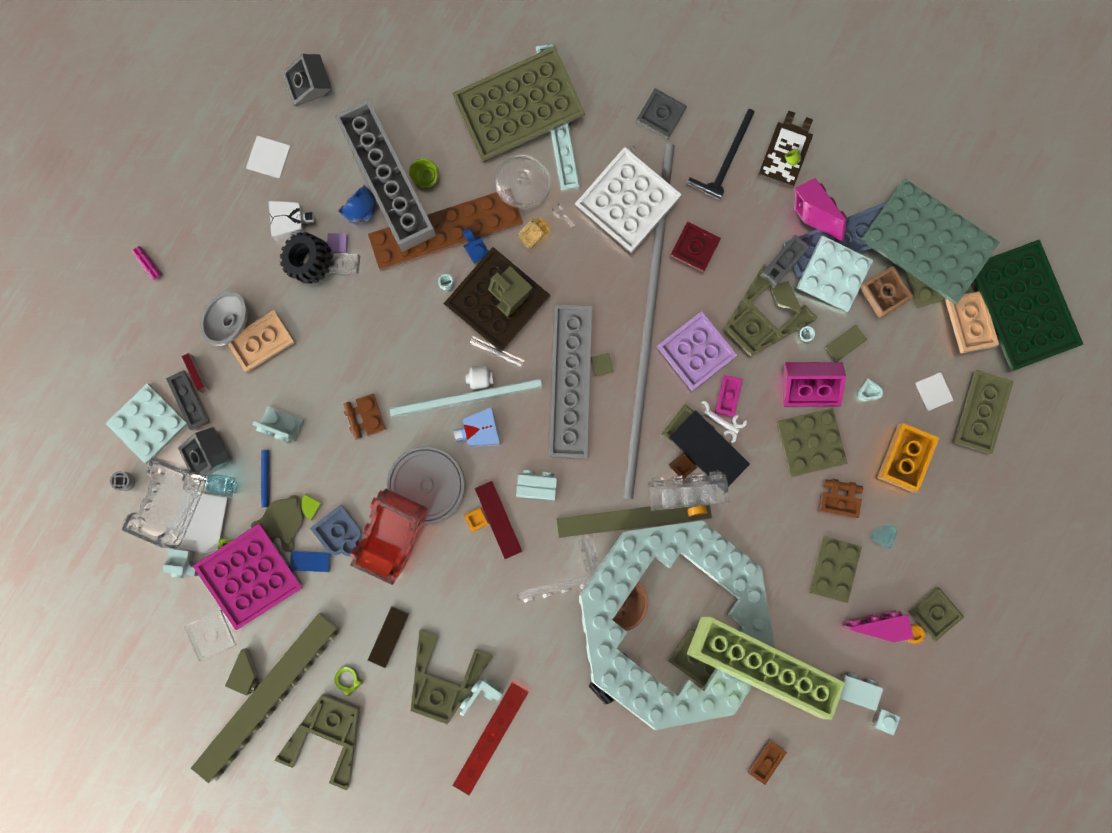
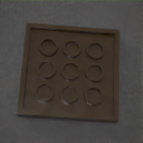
M492 247L443 304L502 353L551 295L497 249ZM511 266L533 288L529 297L507 317L497 307L500 301L488 288L491 278L497 272L501 275Z

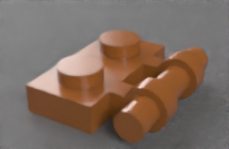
M374 393L356 399L358 406L356 408H352L351 402L343 404L345 409L344 415L348 418L349 430L351 434L353 433L355 440L362 438L360 432L362 430H366L367 436L386 430ZM360 413L363 423H357L356 414Z
M825 479L823 486L829 487L831 490L830 493L822 492L819 511L859 518L862 499L854 497L855 492L862 494L863 486L856 485L854 482H839L838 479ZM838 489L847 491V496L838 495Z

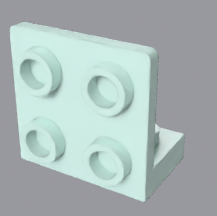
M267 406L261 423L254 421L252 425L257 426L256 431L272 436V433H274V438L289 443L290 440L296 442L304 420Z
M486 677L483 681L479 679L471 690L474 692L472 697L468 695L461 704L460 708L463 710L460 714L464 716L481 690L484 691L483 695L491 701L494 699L498 701L504 690Z

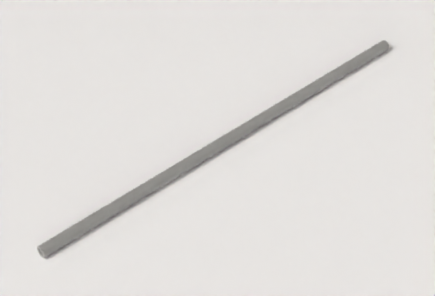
M665 144L661 178L668 184L671 181L675 147L673 144ZM666 215L655 228L623 498L633 499Z

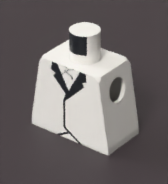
M268 201L271 236L275 241L289 238L293 234L297 235L299 232L304 233V224L314 223L315 221L313 211L303 212L300 203Z

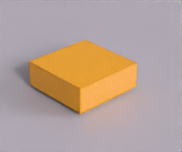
M481 507L463 515L472 533L489 525Z

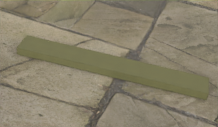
M704 499L558 518L557 526L559 538L708 519L712 518L710 500ZM699 505L706 506L708 513L696 517L688 516L687 510L689 508Z

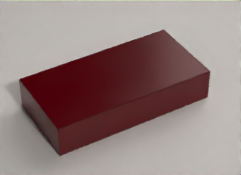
M189 353L181 356L197 391L203 393L209 390L194 356Z

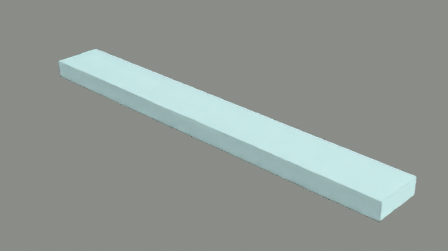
M553 43L536 46V52L538 54L555 45ZM569 123L551 130L561 191L580 188Z
M540 379L393 407L389 409L390 416L399 417L542 389V383Z

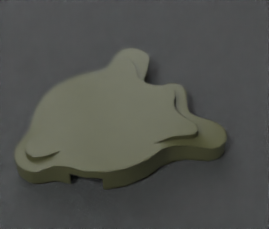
M292 495L287 499L274 501L268 506L263 517L251 524V528L261 523L272 541L280 538L282 549L285 552H291L294 548L293 538L303 524L300 497Z

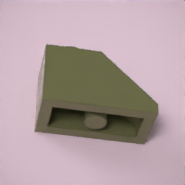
M241 649L225 687L246 696L254 692L259 684V681H257L259 675L249 649Z

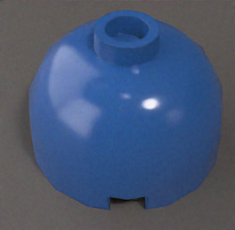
M363 185L362 188L360 187L347 200L345 206H341L338 212L348 221L359 222L362 219L367 221L374 214L372 211L375 206L374 195Z

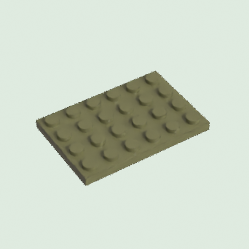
M555 46L453 92V96L483 162L586 115Z

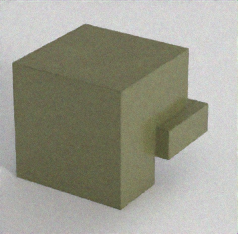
M510 266L501 275L497 272L491 278L488 290L500 301L497 307L508 317L529 297L533 287Z

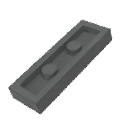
M183 370L166 378L189 430L192 431L208 423L209 421L186 371Z

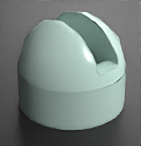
M443 274L439 277L438 284L441 289L447 291L453 288L454 280L451 275Z
M809 326L803 327L800 330L801 340L811 342L815 338L814 329ZM806 330H809L810 339L806 340Z

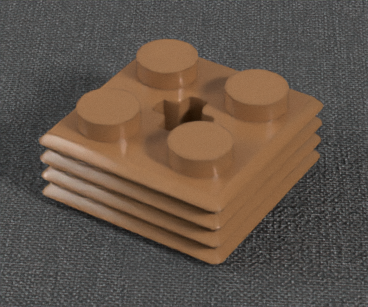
M894 266L871 278L860 287L878 318L885 316L914 297ZM889 290L890 293L888 295H884L883 291Z

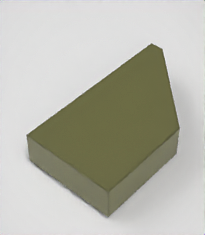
M789 281L780 283L775 288L773 286L770 288L777 306L791 309L798 314L802 313V309Z

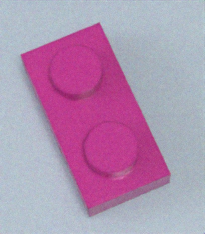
M723 375L715 413L735 416L743 379Z

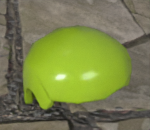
M420 158L410 165L409 176L415 185L427 189L433 187L438 181L439 169L433 161Z

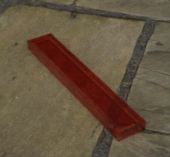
M514 682L511 683L452 786L467 795L471 794L529 691Z

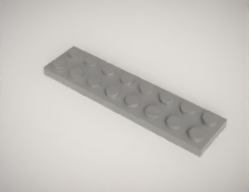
M554 305L549 457L587 459L592 306Z

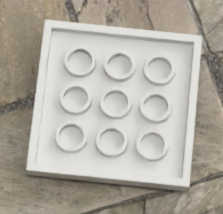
M624 147L578 199L575 206L629 252L633 253L682 197V194Z

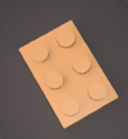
M980 292L964 294L956 305L945 299L961 354L993 348L999 345L991 316Z
M273 310L244 328L241 334L229 343L228 346L244 372L248 373L295 342L276 311Z

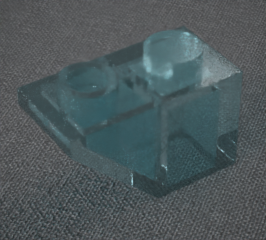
M208 474L205 493L233 497V493H236L237 490L236 478Z

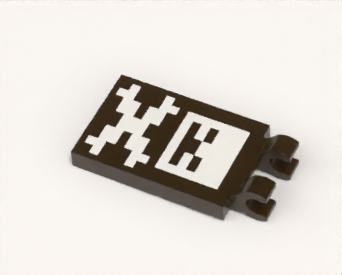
M788 110L784 122H778L758 176L794 188L813 134L808 133L813 119L806 117L802 127L791 124L795 113ZM798 149L801 154V161L797 165L792 166L786 161L785 154L791 150Z

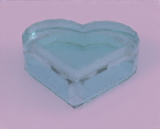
M886 525L882 529H875L871 533L873 542L888 549L892 548L897 536V530L892 525Z

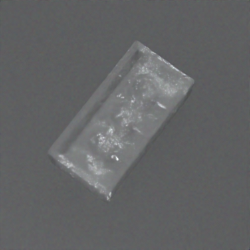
M721 471L710 472V475L702 476V473L690 474L688 478L676 475L671 476L669 480H663V477L652 478V481L648 482L651 511L730 502L727 478L725 474H721Z

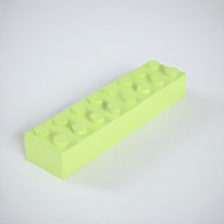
M701 617L687 655L821 719H833L845 682L712 617Z

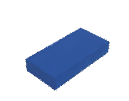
M291 551L290 568L292 571L329 572L330 553Z

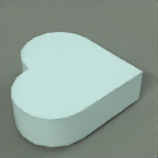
M867 378L858 390L857 396L863 402L871 399L877 400L883 396L884 391L880 385Z

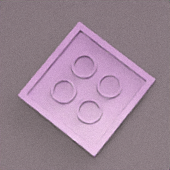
M702 311L657 345L659 351L691 391L738 356Z

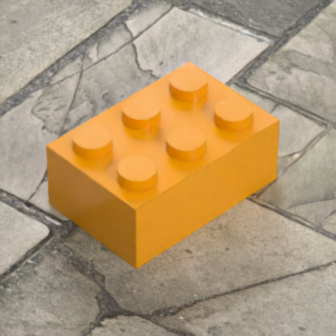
M905 423L897 425L877 478L912 493L919 492L939 437Z

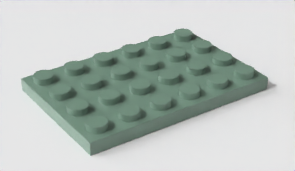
M905 178L861 239L862 242L955 305L961 300L1000 243L991 235Z

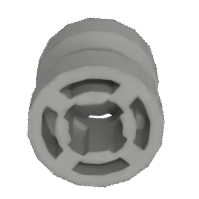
M118 471L111 476L110 485L115 490L129 491L135 485V478L130 473Z

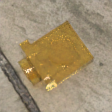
M535 218L517 236L531 249L550 230L547 228L548 225L544 220Z

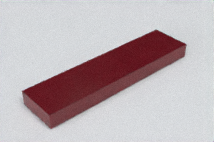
M493 481L475 488L504 559L523 552Z

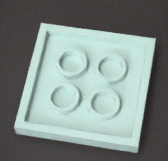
M821 236L796 288L845 312H849L873 260L825 236Z
M148 383L105 423L145 464H148L187 426L186 421Z

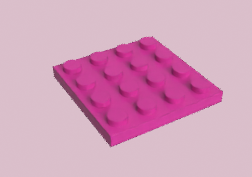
M258 523L193 565V568L235 630H238L303 588L261 523Z

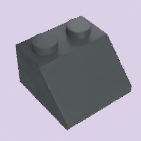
M301 54L282 72L294 106L321 98L332 89L320 54Z
M214 427L194 433L178 447L194 482L221 469L231 461Z

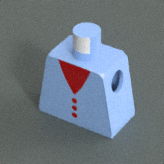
M492 408L462 419L464 428L453 430L455 440L467 439L469 447L500 445Z

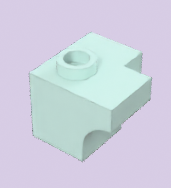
M169 549L167 561L163 566V572L172 573L171 577L183 578V575L199 576L193 568V551Z

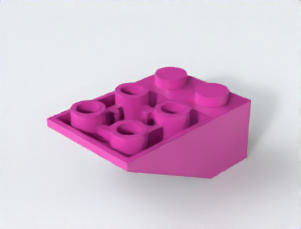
M814 178L796 187L794 210L802 221L843 241L847 217L843 211L837 208L834 198L828 196L824 185Z
M896 610L885 612V616L869 615L866 616V620H858V618L847 620V624L842 625L844 629L891 642L914 638L908 614H902L901 611L896 612Z

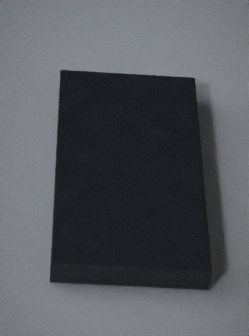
M696 410L668 437L722 491H725L750 465Z

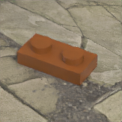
M769 740L748 773L766 785L787 752Z

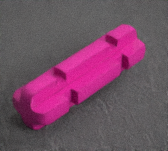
M138 246L132 250V253L138 258L143 268L149 272V276L153 280L158 279L161 276V272L156 268L149 256L145 254L146 252L143 248Z

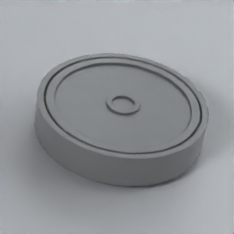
M417 447L405 452L394 462L387 478V494L393 508L405 519L418 524H435L449 518L459 508L465 493V478L457 461L445 451L434 447Z

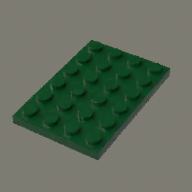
M1040 239L988 259L974 279V283L989 311L997 339L1011 372L1084 345Z

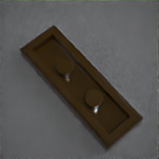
M391 606L367 661L383 668L387 667L409 613Z

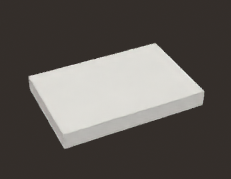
M189 492L179 549L211 554L219 549V539L222 538L229 498Z

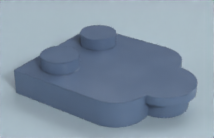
M342 504L310 528L325 549L332 555L342 553L345 556H353L359 550L357 540L361 536V530Z

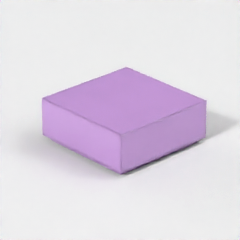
M328 233L327 243L332 250L330 253L346 254L347 234Z

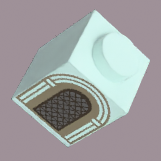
M877 707L870 725L894 736L901 717Z

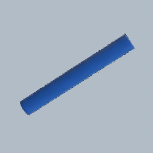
M261 450V508H268L269 450Z

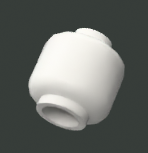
M472 366L469 373H466V384H470V388L474 391L489 389L490 385H493V370H490L488 366Z

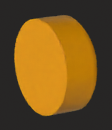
M705 505L694 506L687 510L689 517L708 513Z
M911 624L914 638L907 641L919 644L925 638V631L920 625Z

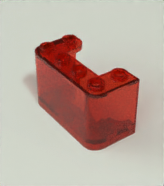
M385 488L384 491H379L377 497H374L369 508L372 510L369 517L372 519L370 524L367 523L363 530V534H365L364 539L360 540L358 546L354 547L350 555L353 558L350 566L393 585L408 561L429 508Z

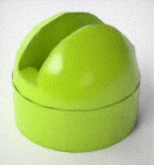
M794 149L785 154V159L788 164L795 166L797 163H800L801 154L798 149Z

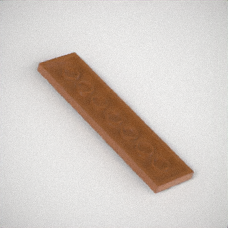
M508 188L427 214L436 236L404 252L401 251L390 227L369 233L368 236L379 270L381 271L467 243L462 234V231L467 228L471 230L475 238L479 236L482 238L522 225L523 221L512 188Z

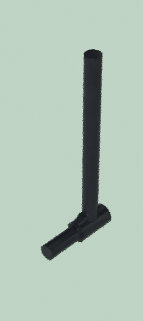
M747 110L715 182L704 184L689 177L688 185L721 200L724 194L721 184L755 113L754 110Z

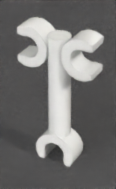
M702 401L701 404L705 406V411L701 412L698 409L696 411L701 416L706 415L727 430L723 432L722 437L725 438L727 434H731L732 440L730 443L733 444L736 441L737 433L746 426L747 421L745 420L742 425H738L736 423L738 415H735L731 423L712 411L706 401Z

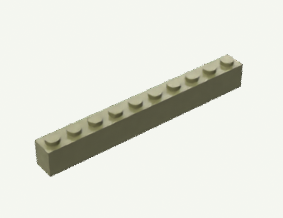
M318 613L193 764L191 769L207 783L213 780L217 781L223 775L224 771L222 769L226 764L230 766L237 758L235 753L239 749L243 750L250 742L248 740L252 733L255 735L263 725L260 723L264 718L269 719L275 712L273 707L285 700L288 696L287 690L290 687L294 688L301 679L298 677L301 673H306L312 667L313 663L311 661L315 656L319 658L326 650L324 648L325 644L328 641L331 643L337 637L338 633L336 631L339 627L323 613Z

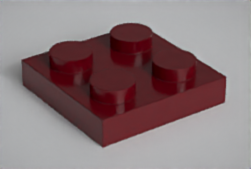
M687 221L670 256L704 273L721 238Z

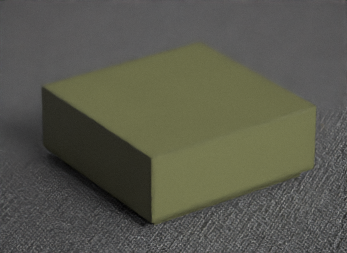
M609 353L591 357L595 376L614 372Z

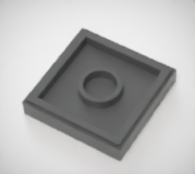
M654 88L636 122L669 139L687 106Z

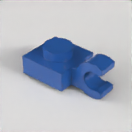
M469 228L462 231L468 242L464 245V248L472 262L476 263L489 251L480 236L475 238Z

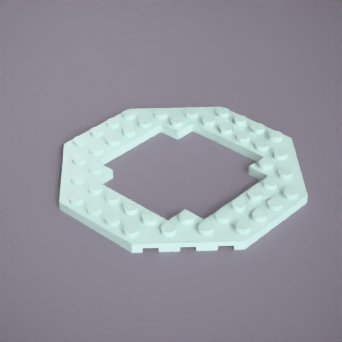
M703 520L622 532L579 595L583 614V628L587 640L588 661H590L591 681L654 730L735 715L752 688V685L719 669H715L703 689H700L690 680H685L678 693L675 694L617 649L627 631L615 623L613 618L654 557L668 568L672 567L680 554L686 557L738 599L728 615L743 626L740 632L775 648L762 568Z

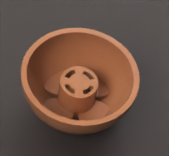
M639 581L613 618V621L626 631L638 626L647 613L648 596L645 588Z

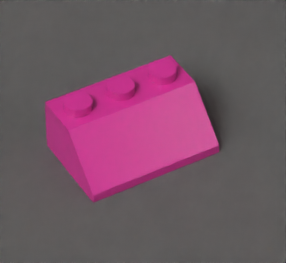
M785 362L783 373L784 406H841L846 381L843 362Z

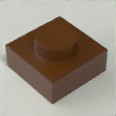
M684 452L669 464L682 480L697 468Z

